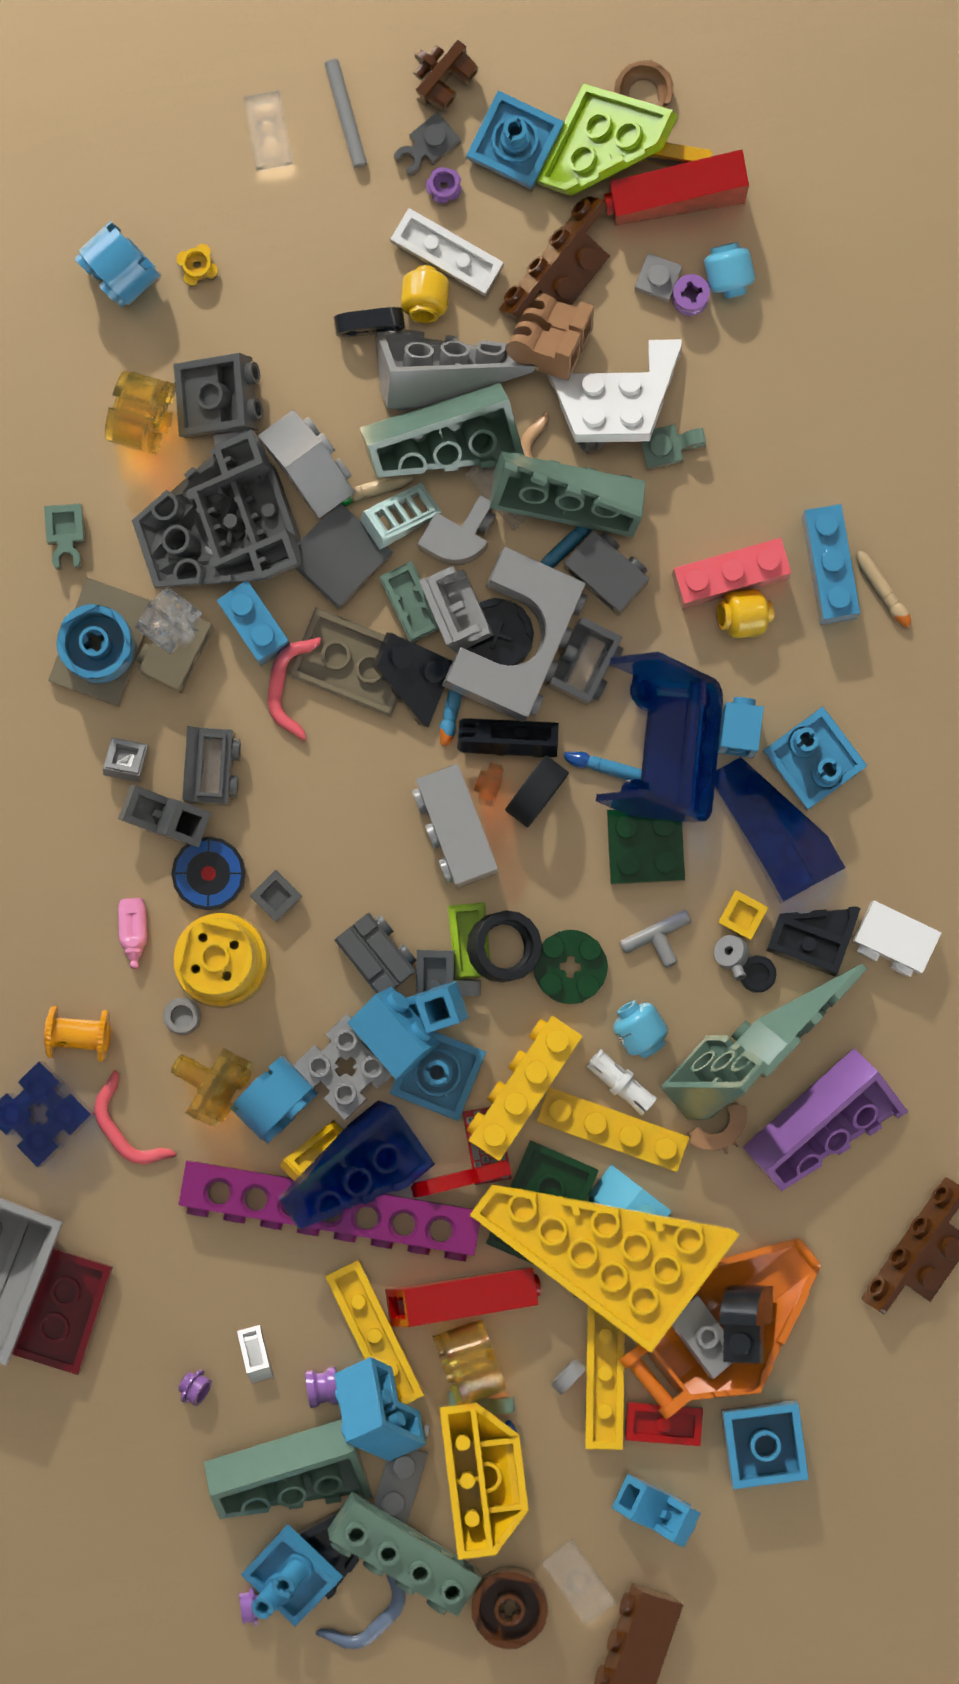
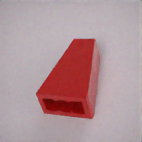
M743 149L610 181L609 193L603 194L604 201L607 203L605 207L607 216H614L615 226L745 204L749 181Z
M517 1268L385 1289L390 1324L392 1327H414L539 1305L538 1296L541 1295L540 1279L537 1274H534L533 1268Z

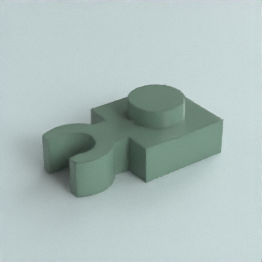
M82 504L44 506L46 543L48 545L57 544L58 547L52 555L53 566L56 570H61V558L68 554L73 556L74 567L80 568L82 559L79 552L75 549L74 543L85 542Z

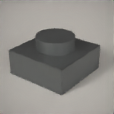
M277 870L249 895L276 923L303 897Z

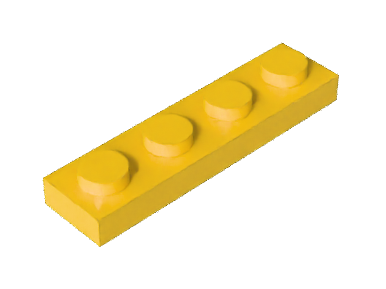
M551 1087L547 1090L536 1121L537 1123L675 1172L678 1171L689 1137Z
M360 1260L326 1275L325 1278L364 1359L372 1357L393 1368L398 1401L406 1405L424 1396L425 1394Z
M588 1305L585 1449L623 1450L624 1366L620 1363L619 1359L624 1355L625 1333Z

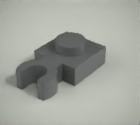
M436 112L409 134L414 145L399 148L394 154V160L399 162L403 157H411L414 163L406 169V174L411 177L419 172L421 162L425 158L432 165L436 164L461 143V139L442 116Z

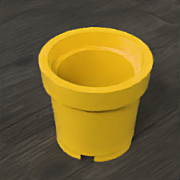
M219 912L202 916L192 922L182 932L176 943L174 970L177 980L183 990L193 1000L208 1007L231 1008L243 1004L260 990L269 971V950L263 935L249 920L236 914ZM205 933L208 936L206 942H200V934ZM232 941H238L239 947L235 950L230 947ZM193 965L200 966L199 973L194 974L192 972ZM225 972L231 973V979L229 981H225L223 979V974Z

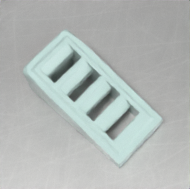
M420 483L367 509L362 513L360 521L381 550L431 521L436 512L440 515L442 512L424 485ZM419 496L428 509L427 512H421L413 500L414 497ZM407 503L415 515L414 518L411 519L402 504ZM395 509L404 523L399 525L390 511ZM384 515L392 529L387 530L380 517Z

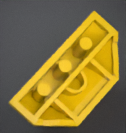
M477 1402L439 1407L458 1560L496 1555L529 1511L520 1436Z

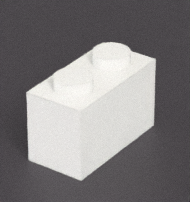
M874 900L870 902L852 943L859 946L857 950L859 954L874 961H877L879 956L893 962L891 969L911 977L913 972L918 975L923 973L941 936V932Z

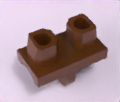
M459 40L453 44L439 62L437 61L444 54V51L437 45L429 54L419 49L414 55L420 65L413 74L419 80H422L428 71L430 72L416 89L418 93L417 100L424 106L430 102L439 109L446 111L457 96L456 92L445 84L449 77L453 74L467 85L477 74L478 66L467 55L466 46Z

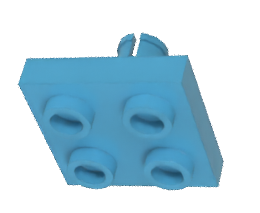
M497 91L466 154V159L532 190L564 121L501 91Z
M433 1031L440 1044L413 1071L395 1079L389 1094L459 1121L486 1052Z

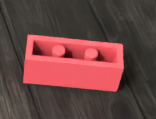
M777 538L673 569L672 576L683 610L721 599L725 594L732 591L756 589L788 580L791 575V569L782 539Z

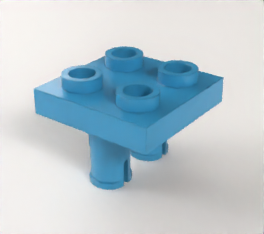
M821 707L763 750L765 756L806 811L867 767V764L824 707Z
M289 1524L241 1574L260 1593L251 1604L252 1612L258 1618L267 1619L277 1609L295 1627L343 1577Z

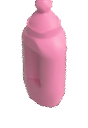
M141 898L122 899L118 905L119 942L131 961L130 967L137 969L139 967L138 960L143 953V948L148 939L146 905Z

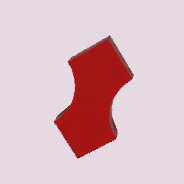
M505 1160L412 1183L411 1190L413 1198H418L500 1178L512 1173L509 1161L506 1162Z

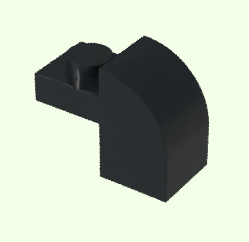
M730 1285L726 1288L721 1303L719 1325H724L723 1362L764 1363V1325L773 1323V1286Z

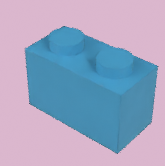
M244 581L217 599L218 604L260 666L272 660L278 655L280 650L290 644L249 581Z
M734 697L732 702H726L722 710L717 754L747 758L755 757L759 750L764 706H756L755 699Z
M393 987L375 994L347 1022L395 1079L413 1071L440 1044L434 1036V1032L426 1034L422 1020L409 1007L408 1000L401 993L395 991Z

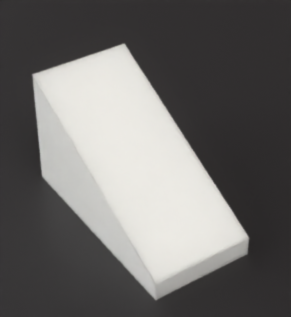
M260 1325L237 1331L246 1373L251 1383L274 1378Z

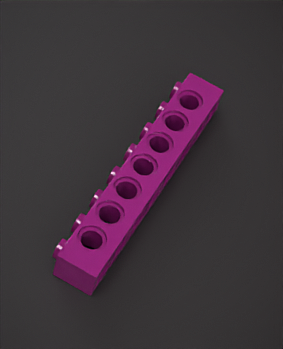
M191 1160L186 1161L178 1204L179 1206L187 1207L186 1214L208 1217L209 1211L224 1213L223 1220L245 1224L246 1217L261 1219L260 1227L282 1230L283 1223L296 1225V1233L319 1236L320 1230L334 1232L333 1239L355 1243L356 1236L371 1238V1246L392 1249L393 1242L407 1244V1252L429 1255L430 1249L445 1251L444 1258L465 1262L467 1255L475 1256L480 1223L470 1216L474 1210L472 1208L319 1182L305 1192L290 1177ZM216 1182H223L229 1187L230 1196L225 1203H216L211 1198L210 1189ZM253 1188L263 1190L267 1196L266 1205L261 1210H255L247 1203V1195ZM288 1195H298L303 1200L304 1209L300 1215L291 1216L285 1212L283 1203ZM326 1201L336 1202L341 1209V1215L335 1222H327L321 1217L320 1208ZM370 1207L376 1211L378 1221L373 1228L366 1229L358 1224L357 1213L361 1208ZM406 1213L414 1219V1230L408 1235H401L394 1229L393 1222L399 1214ZM445 1220L450 1224L452 1234L449 1239L437 1241L431 1236L430 1227L434 1221Z

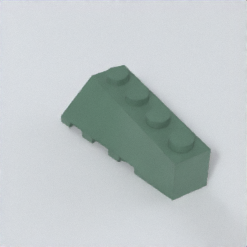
M500 382L360 427L368 458L377 478L422 474L426 470L433 469L456 471L459 470V467L466 466L496 467L501 452L524 455L511 404Z
M501 452L493 475L490 509L634 537L642 519L646 481L634 479L628 475L600 472L588 467L580 468L565 465L555 460L546 461L526 457L520 453Z
M342 1419L203 1462L209 1495L219 1519L267 1513L271 1506L282 1505L289 1509L303 1508L304 1501L325 1499L326 1504L341 1502V1496L350 1495L351 1492L358 1494L363 1499L373 1498L359 1449L346 1443L341 1431Z

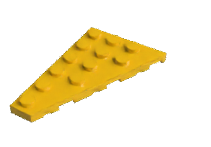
M497 1184L491 1185L470 1214L480 1224L650 1353L740 1235L739 1232L731 1228Z

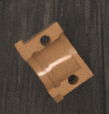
M734 1102L726 1107L728 1121L726 1126L718 1133H706L698 1126L687 1132L690 1137L689 1143L703 1150L723 1149L728 1154L727 1148L730 1145L738 1147L736 1140L741 1136L747 1123L746 1106H741L738 1102Z

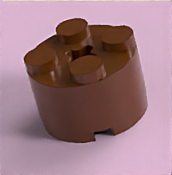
M502 1567L488 1572L477 1585L472 1600V1619L478 1632L493 1646L502 1649L520 1648L534 1640L545 1626L548 1614L546 1593L541 1582L530 1572L518 1567ZM507 1599L515 1600V1606L520 1607V1610H513L512 1616L505 1615V1609L499 1607L500 1604H506Z

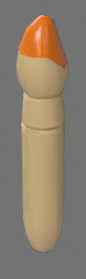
M858 551L856 559L861 570L885 605L890 609L891 616L905 628L910 627L911 617L907 607L899 602L898 597L871 557L863 551Z

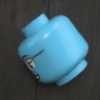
M634 1000L623 1005L617 1011L619 1017L613 1024V1032L628 1054L633 1056L640 1055L641 1058H646L659 1051L666 1044L664 1038L667 1036L668 1027L653 1004L647 1002L637 1004Z

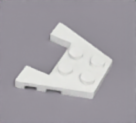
M682 339L648 340L649 372L572 373L568 381L547 374L551 386L554 387L557 393L561 410L575 443L650 441L663 405L667 387L670 385L677 359H679L681 354Z

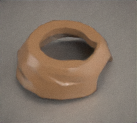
M651 60L629 64L620 72L615 81L614 93L630 97L629 90L636 81L648 80L652 82L658 91L659 102L656 105L661 107L669 105L673 96L674 84L671 74L662 65Z

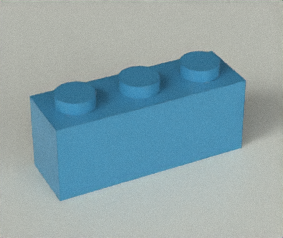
M842 504L805 510L801 518L820 625L857 619L860 615V608Z

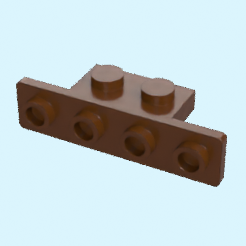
M588 196L574 206L571 218L563 227H560L551 235L548 247L540 256L535 257L529 263L526 269L527 273L519 284L512 286L505 294L504 303L499 308L504 315L514 318L520 317L538 293L550 295L557 302L568 305L574 303L610 257L586 233L607 206L603 199Z
M946 1177L933 1191L928 1203L919 1216L913 1220L910 1229L898 1246L890 1253L889 1259L876 1278L870 1282L867 1291L862 1296L864 1302L880 1313L886 1314L905 1285L929 1302L932 1301L959 1262V1230L949 1223L959 1209L958 1183Z

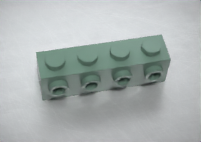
M351 1492L328 1528L329 1539L333 1541L331 1546L336 1551L347 1557H350L353 1553L364 1560L363 1565L369 1571L378 1576L386 1573L396 1579L395 1585L409 1595H414L415 1592L421 1594L428 1599L426 1603L431 1608L444 1615L449 1611L458 1616L482 1579L476 1566L464 1559L458 1560V1556L353 1492Z

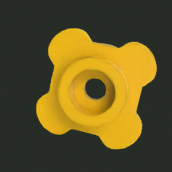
M199 244L197 247L191 248L186 252L181 251L176 257L177 264L182 266L185 273L183 279L187 285L194 286L199 280L206 277L212 279L218 274V267L212 263L210 258L211 249L206 244ZM200 262L201 266L199 268H195L194 263Z

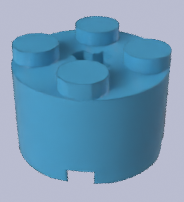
M110 220L78 251L80 254L74 259L89 275L91 274L98 281L102 279L103 281L99 284V287L112 301H116L123 307L126 304L130 305L161 274L143 252L129 238L124 237L120 233L121 229Z
M87 604L71 611L61 624L56 644L59 657L64 665L74 675L88 683H106L117 679L126 672L135 658V637L130 626L118 612L101 605ZM95 636L100 640L105 639L101 643L102 649L97 652L93 648L88 649L92 646L91 639Z
M283 1055L268 1067L270 1070L259 1076L230 1107L267 1144L278 1133L280 1134L295 1119V1116L319 1094Z

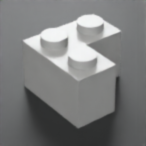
M292 410L258 435L274 461L289 477L304 501L318 518H321L355 493L347 481L352 477L351 473L340 459L333 460L330 454L335 449L326 436L319 432L309 417L302 420Z

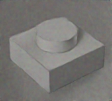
M648 253L636 282L635 290L669 303L682 265Z

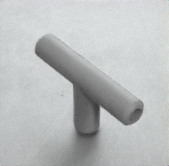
M683 910L621 940L622 950L628 954L652 942L664 967L672 966L678 960L665 935L690 924V916L686 910Z

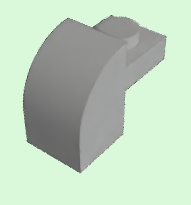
M480 495L462 527L436 512L418 542V550L448 565H463L479 558L487 549L488 544L486 540L477 535L479 532L486 534L496 517L495 514L491 513L493 509H490V500Z

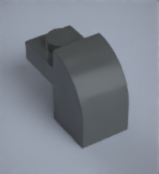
M130 784L118 820L162 837L199 848L211 812Z

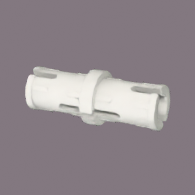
M602 1049L585 1066L610 1087V1093L614 1096L618 1094L641 1116L657 1099L632 1077L633 1073L629 1069L625 1071Z

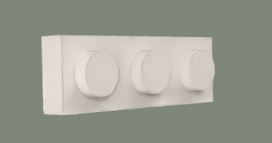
M408 208L390 239L392 244L485 297L504 266V262L410 208Z

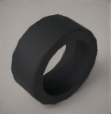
M546 755L505 808V811L524 826L529 827L567 778L569 772Z
M505 910L485 915L474 924L468 935L467 952L470 963L478 974L489 981L503 983L524 978L534 970L541 957L542 942L539 930L531 919L520 912ZM502 924L515 928L522 936L524 944L523 957L520 962L514 967L507 969L499 968L492 964L486 955L484 947L488 932L495 926Z

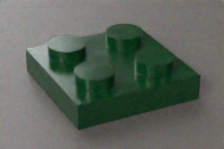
M681 806L607 810L610 885L685 881Z

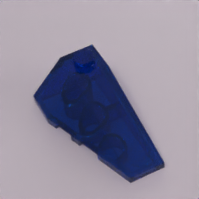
M742 757L708 775L780 904L846 868L829 837Z
M378 1100L349 1123L278 1198V1201L297 1228L303 1229L339 1215L343 1210L372 1202L378 1196L391 1191L397 1192L405 1189L434 1166L435 1163L396 1106Z

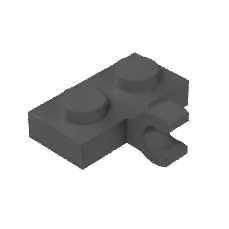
M417 949L416 994L457 981L462 996L481 995V980H454L455 950Z

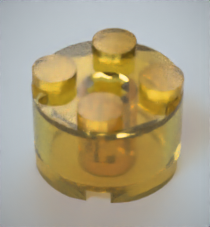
M123 371L112 394L116 396L114 406L108 409L105 439L118 445L157 455L162 441L161 432L168 433L171 426L173 412L168 411L167 408L168 404L171 405L173 401L176 383L136 372Z
M482 1319L432 1336L439 1357L447 1355L446 1359L441 1360L447 1381L449 1383L456 1381L457 1383L450 1386L456 1405L472 1403L507 1389Z

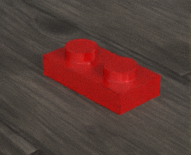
M628 1402L626 1441L701 1446L703 1407L683 1406L671 1417L665 1419L658 1411L661 1408L658 1404Z

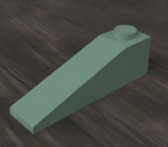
M860 964L758 1018L752 1024L745 1020L731 1035L735 1040L734 1043L740 1044L745 1051H750L764 1060L768 1067L760 1076L762 1078L768 1077L801 1042L800 1038L807 1034L823 1018L826 1010L830 1006L832 1007L849 990L867 968Z
M706 1035L664 1082L661 1088L686 1119L708 1120L743 1095L766 1070L768 1065L752 1052L745 1051L740 1044H735L727 1035Z

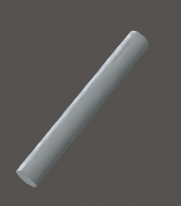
M338 59L326 61L324 65L353 168L363 167L367 165L340 64Z

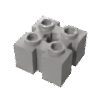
M348 1014L325 1034L331 1042L322 1051L318 1046L314 1045L293 1065L314 1088L321 1082L326 1086L330 1093L324 1099L344 1120H347L368 1100L362 1092L371 1083L379 1089L392 1077L391 1073L348 1025L347 1022L352 1018ZM341 1058L345 1060L353 1058L356 1064L353 1068L356 1072L354 1075L350 1076L346 1073L342 1076L339 1075L337 1069L340 1066L337 1063Z

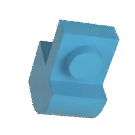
M457 981L406 997L409 1007L422 1020L426 1034L460 1023L469 1018Z
M627 1474L611 1507L631 1521L656 1531L671 1542L685 1547L701 1514L692 1508L691 1504L630 1474Z

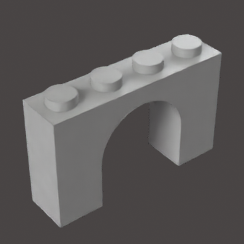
M504 547L496 560L486 587L523 603L534 613L541 630V641L538 651L529 661L519 665L508 666L493 662L461 647L456 652L442 686L521 722H524L529 714L535 716L544 698L543 695L538 694L543 681L550 682L558 666V662L553 660L558 647L562 649L566 647L573 629L567 627L572 614L578 616L586 601L587 596L582 594L586 583Z

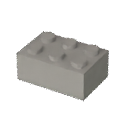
M458 763L417 778L418 788L412 790L420 814L426 812L429 814L432 823L425 825L433 848L441 847L445 858L438 861L446 883L454 881L456 888L459 889L498 874L496 862Z

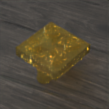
M225 1048L220 1052L212 1068L183 1054L179 1055L171 1068V1073L197 1088V1094L185 1113L197 1121L214 1127L218 1121L222 1123L231 1111L230 1107L233 1103L230 1101L236 1090H242L247 1084L252 1073L249 1068L253 1062Z

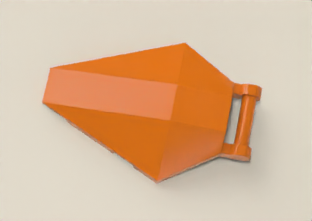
M800 1238L722 1258L695 1295L700 1297L719 1323L721 1303L728 1286H773V1323L764 1325V1363H732L717 1377L711 1379L672 1326L651 1353L640 1344H637L625 1353L619 1361L625 1369L629 1367L661 1407L658 1411L665 1419L671 1417L692 1400L760 1394L773 1369L772 1365L782 1345H785L810 1294L808 1292L822 1266ZM644 1354H648L659 1371L679 1393L674 1398L669 1395L641 1359Z

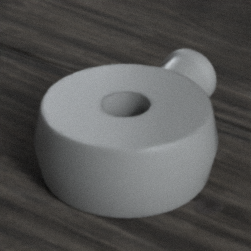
M727 935L722 937L715 945L714 957L722 968L732 970L735 980H742L746 977L743 966L749 958V947L744 939L739 936Z

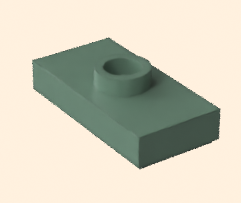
M412 561L379 576L382 586L410 642L415 643L440 631L419 583L421 578Z

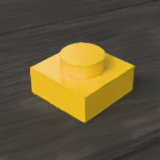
M735 890L718 924L751 941L768 907Z

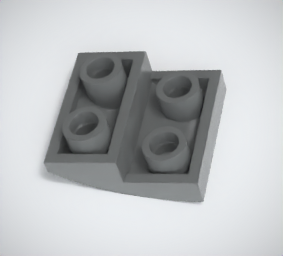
M340 503L322 518L301 540V543L298 545L301 553V565L295 569L339 609L363 587L365 581L390 559L393 551L388 547L380 550L361 521Z

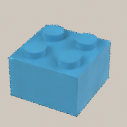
M796 1400L721 1410L730 1482L733 1489L809 1480L799 1404Z

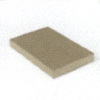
M86 578L75 609L83 605L95 604L106 606L118 612L128 623L134 634L136 644L135 658L126 672L117 679L106 683H88L74 675L64 665L58 654L48 681L119 707L157 603ZM97 636L91 639L92 646L88 649L93 648L96 652L101 650V643L105 639L100 640Z
M316 607L302 641L320 637L321 643L311 652L295 656L288 676L391 718L398 698L392 692L389 683L383 680L372 667L385 635Z

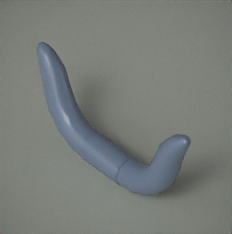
M386 1574L392 1591L390 1605L362 1633L347 1635L335 1629H320L316 1632V1635L344 1649H360L370 1645L401 1614L406 1602L405 1592L395 1585L396 1579Z

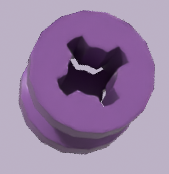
M687 274L676 282L672 294V303L680 314L696 316L703 312L710 296V288L707 281L696 274Z
M336 1367L327 1368L325 1372L317 1373L314 1370L305 1371L310 1408L318 1407L324 1402H329L332 1405L338 1404L335 1396L337 1389L334 1375L337 1373Z

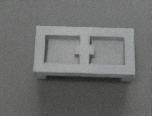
M454 566L428 578L419 580L448 647L457 652L461 647L467 649L493 636L469 578L463 569L456 572Z

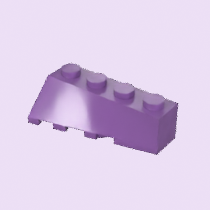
M854 1048L746 1143L743 1149L767 1177L783 1191L821 1167L823 1158L830 1154H842L851 1148L849 1142L865 1132L871 1136L882 1129L881 1122L892 1115L898 1119L908 1111L881 1074Z

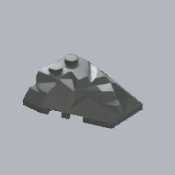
M252 429L219 443L210 451L212 456L197 469L194 467L189 469L184 474L185 480L171 492L168 490L164 491L132 520L155 588L268 580L301 565V553L298 547L301 543V538L275 466L269 463L266 451Z

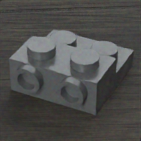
M234 353L173 364L180 437L191 438L216 433L225 434L244 432L251 429L258 430L257 420H261L263 417V407L261 401L255 398L254 384H258L260 381V370L257 363L252 361V357L242 353Z

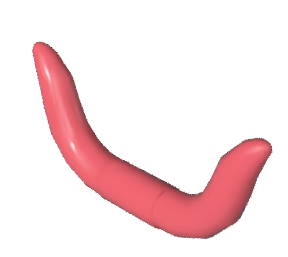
M320 637L290 643L279 651L271 669L267 701L270 715L277 725L294 734L302 741L306 740L305 731L299 723L286 715L282 707L286 668L294 656L311 652L321 643Z
M114 1070L97 1095L94 1107L96 1122L114 1149L123 1158L132 1163L146 1165L162 1159L175 1157L176 1153L171 1149L156 1148L141 1151L133 1148L114 1121H112L108 1112V1105L118 1087L119 1081L118 1072Z

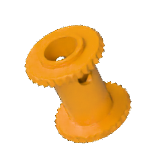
M52 1006L46 1018L44 1029L46 1056L53 1058L56 1047L97 1050L98 1062H104L111 1041L109 1012L103 1010L100 1021L58 1018V1007Z

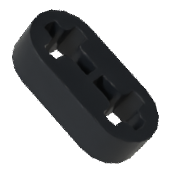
M400 307L352 311L334 316L337 337L376 334V331H399L405 328L404 313Z

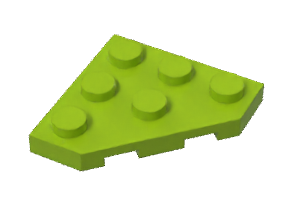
M583 83L536 181L544 188L573 196L662 150L678 115L671 109Z

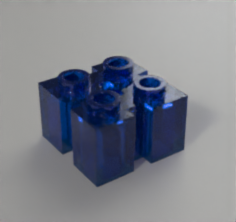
M39 1061L18 1081L24 1089L17 1096L14 1093H6L0 1099V1130L5 1135H13L17 1132L23 1139L17 1147L36 1167H43L64 1147L58 1139L65 1132L69 1136L76 1135L95 1116V1113L76 1093H70L66 1097L59 1090L65 1082L46 1062ZM45 1105L48 1108L45 1116L48 1118L47 1122H36L33 1118L35 1116L34 1108L36 1106L42 1108Z

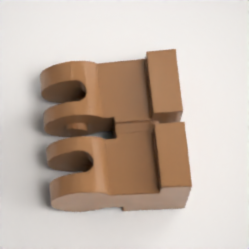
M538 293L522 313L520 322L516 325L513 336L510 337L506 345L507 354L511 359L520 364L539 366L540 372L568 381L577 364L580 353H582L593 330L594 305L580 302L578 307L557 302L550 295Z

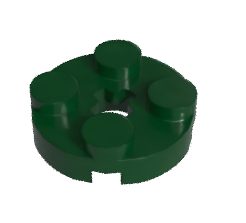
M563 930L546 938L542 943L541 957L533 971L535 980L541 990L551 999L562 1004H579L594 996L602 987L607 976L608 963L606 954L597 940L582 931ZM568 956L575 957V963L581 964V971H576L573 978L566 977V971L560 970L559 967L560 963L567 961Z

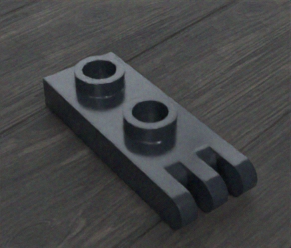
M464 718L459 721L457 749L462 753L496 754L499 756L517 755L541 758L547 755L548 757H557L559 723Z

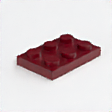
M53 1248L12 1355L79 1375L113 1266Z

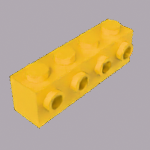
M552 1015L547 1022L540 1018L528 1036L534 1040L527 1053L522 1050L518 1051L508 1066V1069L513 1071V1074L506 1084L500 1080L487 1098L493 1104L485 1116L478 1112L466 1129V1131L472 1134L468 1141L498 1162L583 1037Z

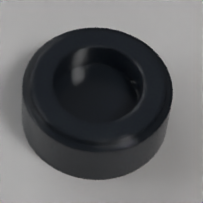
M760 955L749 957L743 966L746 977L740 980V983L746 990L753 993H761L773 986L777 975L773 962L767 957Z

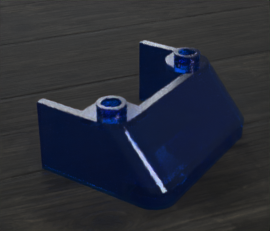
M659 651L611 657L610 665L633 675L630 695L640 709L647 711L641 780L629 779L625 781L620 792L596 794V802L633 817L690 823L708 820L713 809L723 706V692L719 682L715 678Z

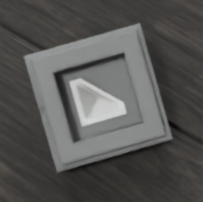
M111 738L103 767V775L140 782L148 753V745Z

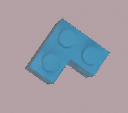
M369 1357L334 1374L337 1387L335 1396L340 1405L342 1417L341 1431L346 1443L389 1462L426 1445L420 1411L398 1401L393 1368Z

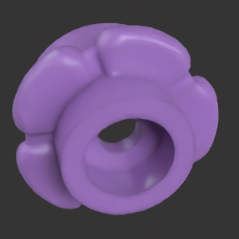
M437 168L432 171L430 178L427 179L426 190L428 194H432L436 202L447 203L450 199L455 200L460 195L462 190L460 185L461 177L453 169ZM441 183H447V188H441Z
M198 1370L195 1374L189 1372L182 1379L178 1391L182 1393L181 1401L183 1403L190 1402L194 1406H198L207 1396L212 1380L204 1376L205 1372L203 1370Z
M250 1588V1592L239 1593L242 1624L254 1622V1626H257L258 1617L252 1612L251 1604L259 1595H254L253 1588Z

